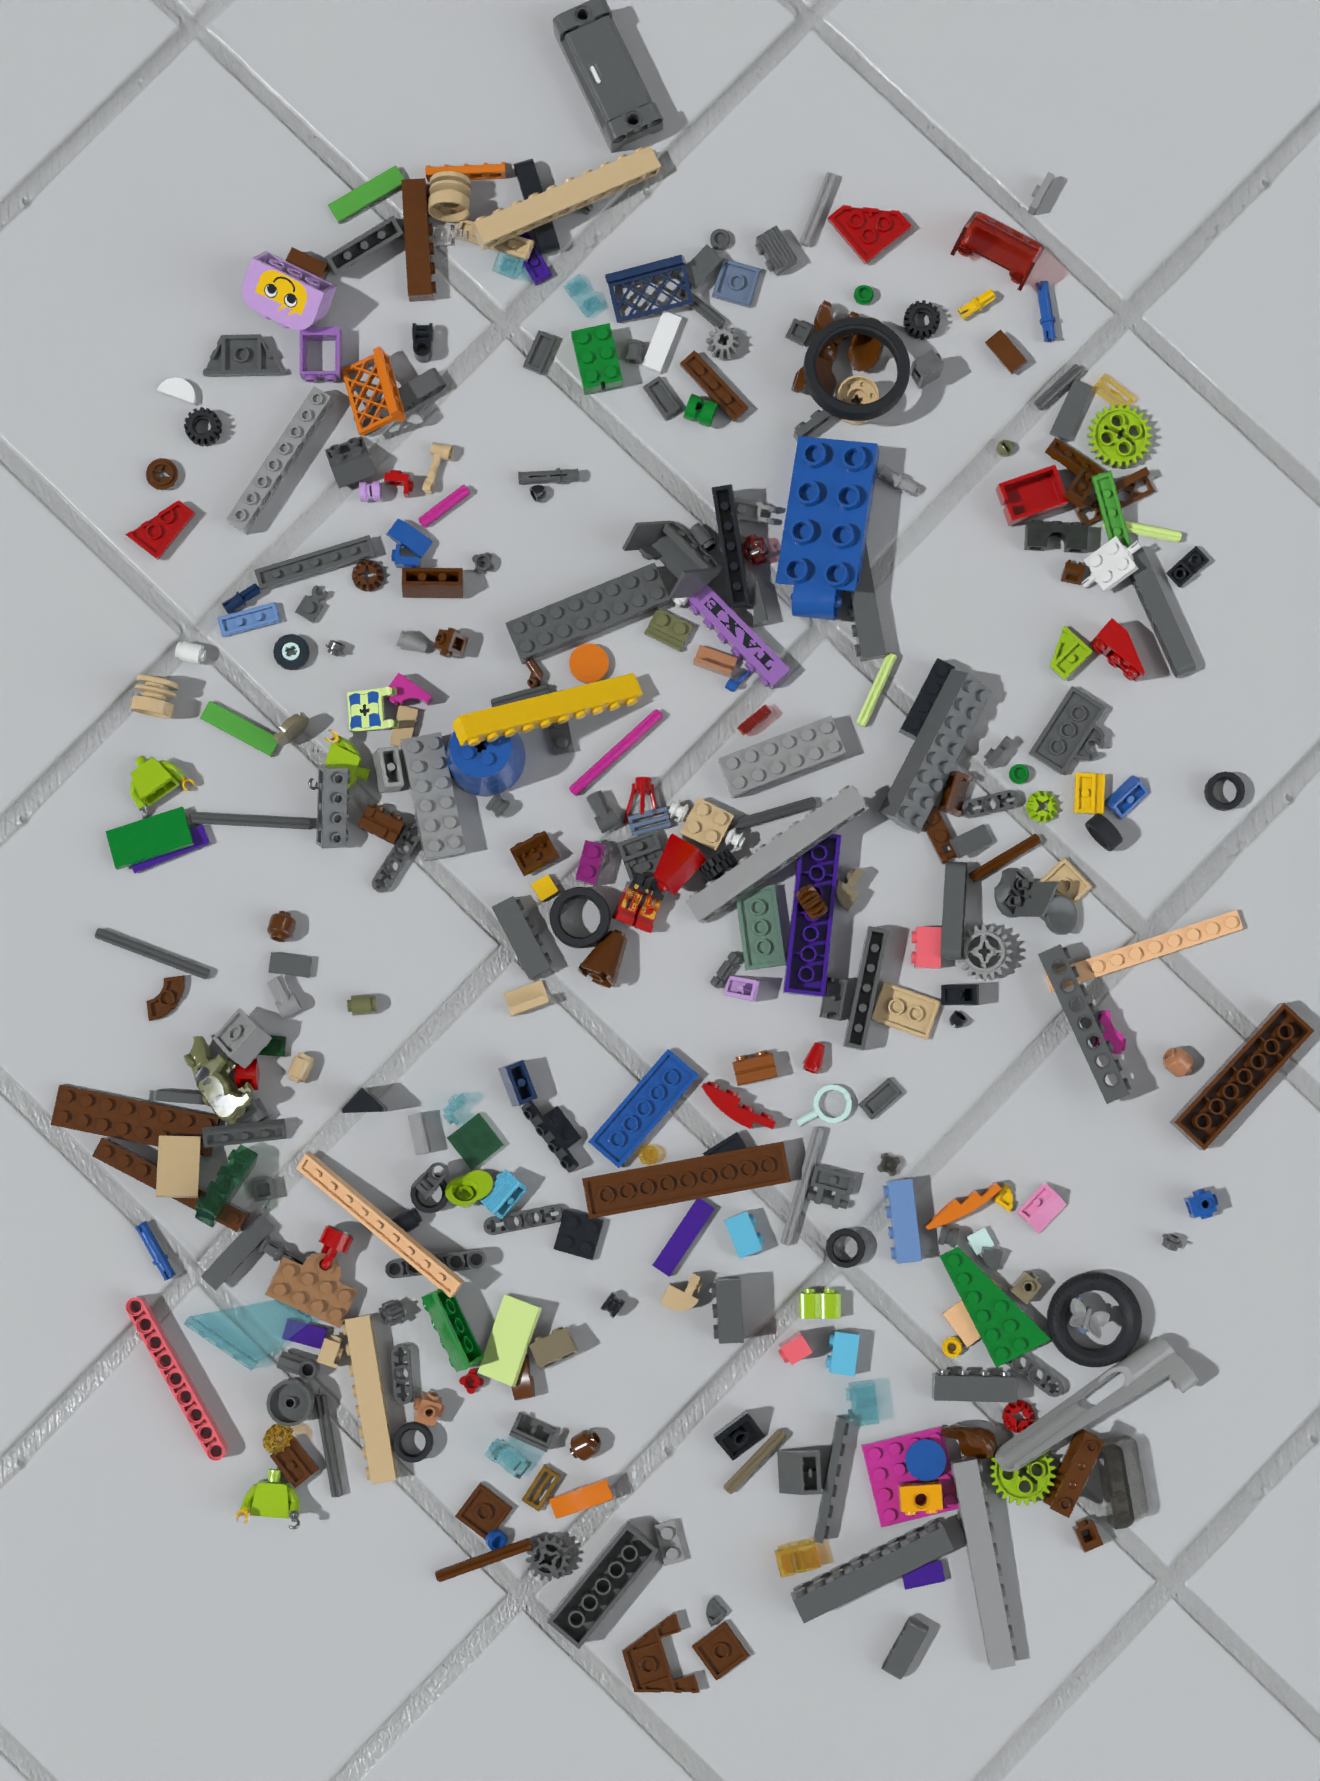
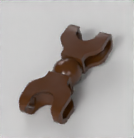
M825 300L820 304L814 319V326L817 332L834 322L830 315L832 304ZM852 311L846 318L859 317V314ZM851 334L843 335L830 341L822 349L816 361L818 378L822 386L831 395H833L837 384L835 375L832 373V362L837 358V347L840 345V342L847 339ZM804 366L796 372L791 390L799 393L806 384Z

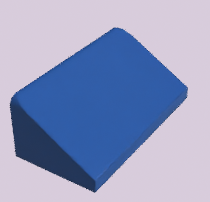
M1132 775L1104 803L1121 820L1150 792L1139 778Z

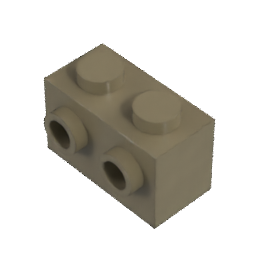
M558 1327L552 1330L551 1335L546 1337L544 1335L539 1336L533 1340L534 1343L529 1344L536 1364L541 1370L579 1353L571 1331L566 1327Z

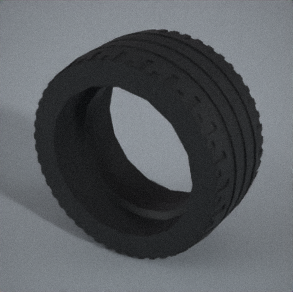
M587 887L570 888L562 892L552 904L550 910L551 928L555 936L569 947L581 949L594 946L605 937L610 927L611 914L606 900L593 889ZM576 898H586L592 901L598 907L600 913V923L596 931L583 938L568 934L562 928L560 921L564 905Z

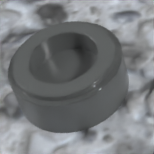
M724 229L713 231L710 236L711 246L716 250L726 249L730 243L729 233Z

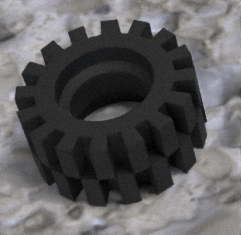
M922 300V303H919V301H916L915 304L912 303L905 312L903 321L905 331L909 332V336L914 335V339H918V337H921V340H924L925 337L930 338L938 329L940 312H937V307H933L931 302L927 304L926 300ZM919 313L926 314L929 318V324L925 327H919L915 324L914 317Z
M200 407V410L193 409V413L189 412V417L185 418L186 424H184L185 432L194 444H199V446H203V444L210 446L209 443H216V438L219 440V434L222 433V423L216 413L209 408L205 410L203 407ZM201 420H207L211 425L210 430L205 434H200L196 431V425Z
M727 849L710 858L700 866L699 871L708 883L712 879L719 878L726 869L733 868L738 862L731 851Z

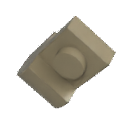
M858 867L855 871H849L844 879L847 881L846 884L840 880L836 884L835 898L838 904L847 912L860 894L853 889L864 872Z

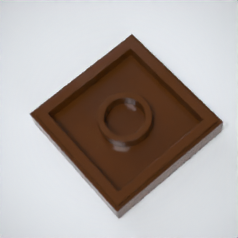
M480 1482L455 1517L486 1540L487 1534L494 1529H498L513 1507Z
M723 1621L692 1645V1648L716 1681L750 1656L726 1621Z

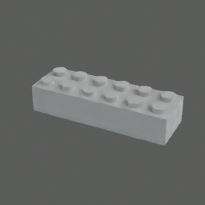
M831 715L718 758V764L733 799L845 756L846 751Z
M441 732L401 739L400 747L424 861L464 854L466 848Z

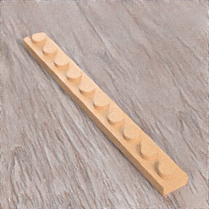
M1237 910L1071 964L1070 966L1075 965L1080 976L1076 979L1078 983L1242 930L1243 926ZM1066 966L1055 969V971L1062 973L1065 971ZM1044 973V974H1045V977H1046V980H1047V982H1048L1050 991H1051V992H1054V989H1053L1052 984H1051V982H1050V980H1049V978H1048V976H1047V973ZM1067 980L1062 984V988L1072 986L1074 983Z
M310 1151L305 1153L296 1168L447 1296L452 1298L464 1282L462 1278Z

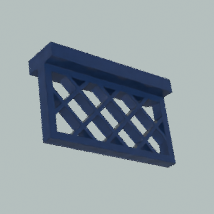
M683 255L605 275L617 323L694 303ZM682 269L683 278L679 284L670 279L674 271ZM657 275L666 278L660 289L651 284L653 278ZM638 280L647 283L641 294L632 289L634 283ZM668 280L677 285L672 296L662 291ZM623 285L627 288L622 299L615 295V286ZM649 285L658 290L653 301L643 296ZM680 288L687 291L689 300L680 302L675 299ZM630 290L639 295L634 306L624 301ZM661 293L670 298L667 305L663 307L655 303ZM642 298L651 303L648 310L644 312L636 308ZM623 303L632 308L628 316L620 317L619 309Z

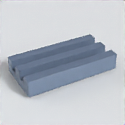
M666 806L644 811L643 815L636 813L627 816L632 836L671 826ZM664 812L662 816L633 823L634 819ZM666 820V822L635 830V827Z

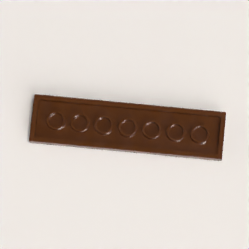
M59 1085L51 1125L157 1147L159 1136L201 1137L200 1155L212 1157L214 1147L204 1148L202 1128L218 1126L220 1118L213 1115Z

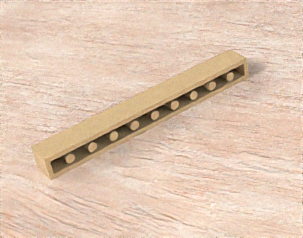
M651 146L646 148L640 147L628 156L626 154L621 155L616 161L612 163L605 162L598 169L593 171L591 169L587 170L575 179L574 177L568 178L559 186L552 185L540 194L536 192L522 202L521 200L515 201L506 209L499 208L492 215L487 217L480 216L473 223L472 231L482 251L654 177L659 174L661 165Z

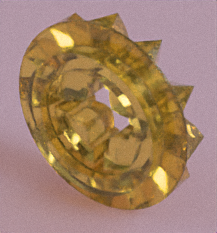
M275 1423L264 1435V1448L269 1453L276 1455L279 1451L284 1452L285 1447L290 1446V1440L294 1439L292 1435L294 1430L291 1427ZM275 1436L282 1437V1440H276Z

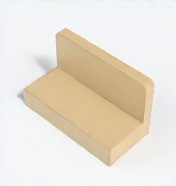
M542 980L504 993L511 1016L550 1003Z

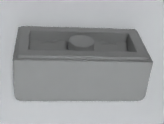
M423 1113L409 1115L408 1120L416 1155L430 1153L431 1147Z

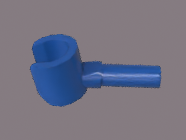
M747 670L736 681L730 677L725 688L731 692L736 691L739 684L751 672Z

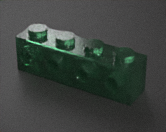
M241 1144L237 1150L233 1149L227 1159L229 1160L227 1165L220 1167L216 1181L212 1180L206 1189L207 1194L205 1197L201 1196L195 1205L197 1208L196 1219L212 1228L215 1226L255 1167L258 1157L256 1152Z

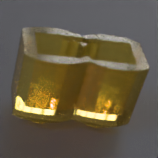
M803 1539L797 1541L798 1545L790 1546L789 1543L777 1546L778 1550H775L774 1554L780 1577H787L821 1568L814 1541Z

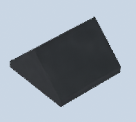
M362 1087L342 1108V1113L387 1112V1107L367 1088Z
M747 1410L713 1434L714 1439L732 1461L765 1437V1434Z

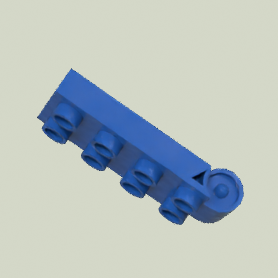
M798 436L775 583L794 585L793 593L790 596L792 616L835 621L839 606L842 603L840 590L855 592L856 587L860 585L880 454L878 443Z

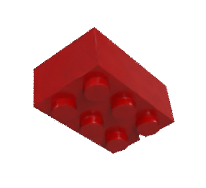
M1056 465L999 483L995 489L1001 506L1005 505L1003 512L1008 526L1065 508L1069 502L1063 496L1065 490Z

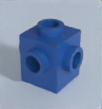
M1204 1188L1192 1192L1193 1195L1184 1198L1190 1218L1201 1217V1219L1212 1217L1213 1212L1218 1211L1216 1206L1219 1204L1216 1195L1212 1194L1211 1191H1205Z

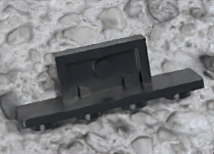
M532 1101L524 1104L521 1107L524 1116L531 1121L537 1134L545 1140L549 1150L559 1159L561 1166L569 1173L577 1168L579 1163L568 1148L579 1141L581 1136L558 1105L543 1116Z

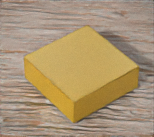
M548 874L531 884L541 902L559 892Z

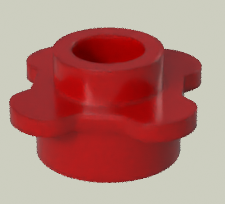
M470 1369L466 1376H462L459 1379L460 1384L464 1385L469 1394H473L477 1387L484 1384L483 1378L477 1375L475 1369Z

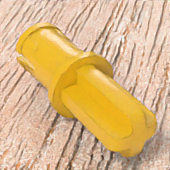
M988 289L976 298L972 297L970 302L958 308L957 311L960 314L967 310L966 313L960 316L965 320L995 300V293Z

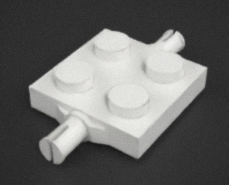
M1117 536L1112 538L1084 559L1085 564L1089 568L1090 576L1081 581L1082 585L1087 588L1096 581L1104 592H1108L1139 569L1134 562L1132 554L1142 548L1140 543L1136 541L1127 548Z

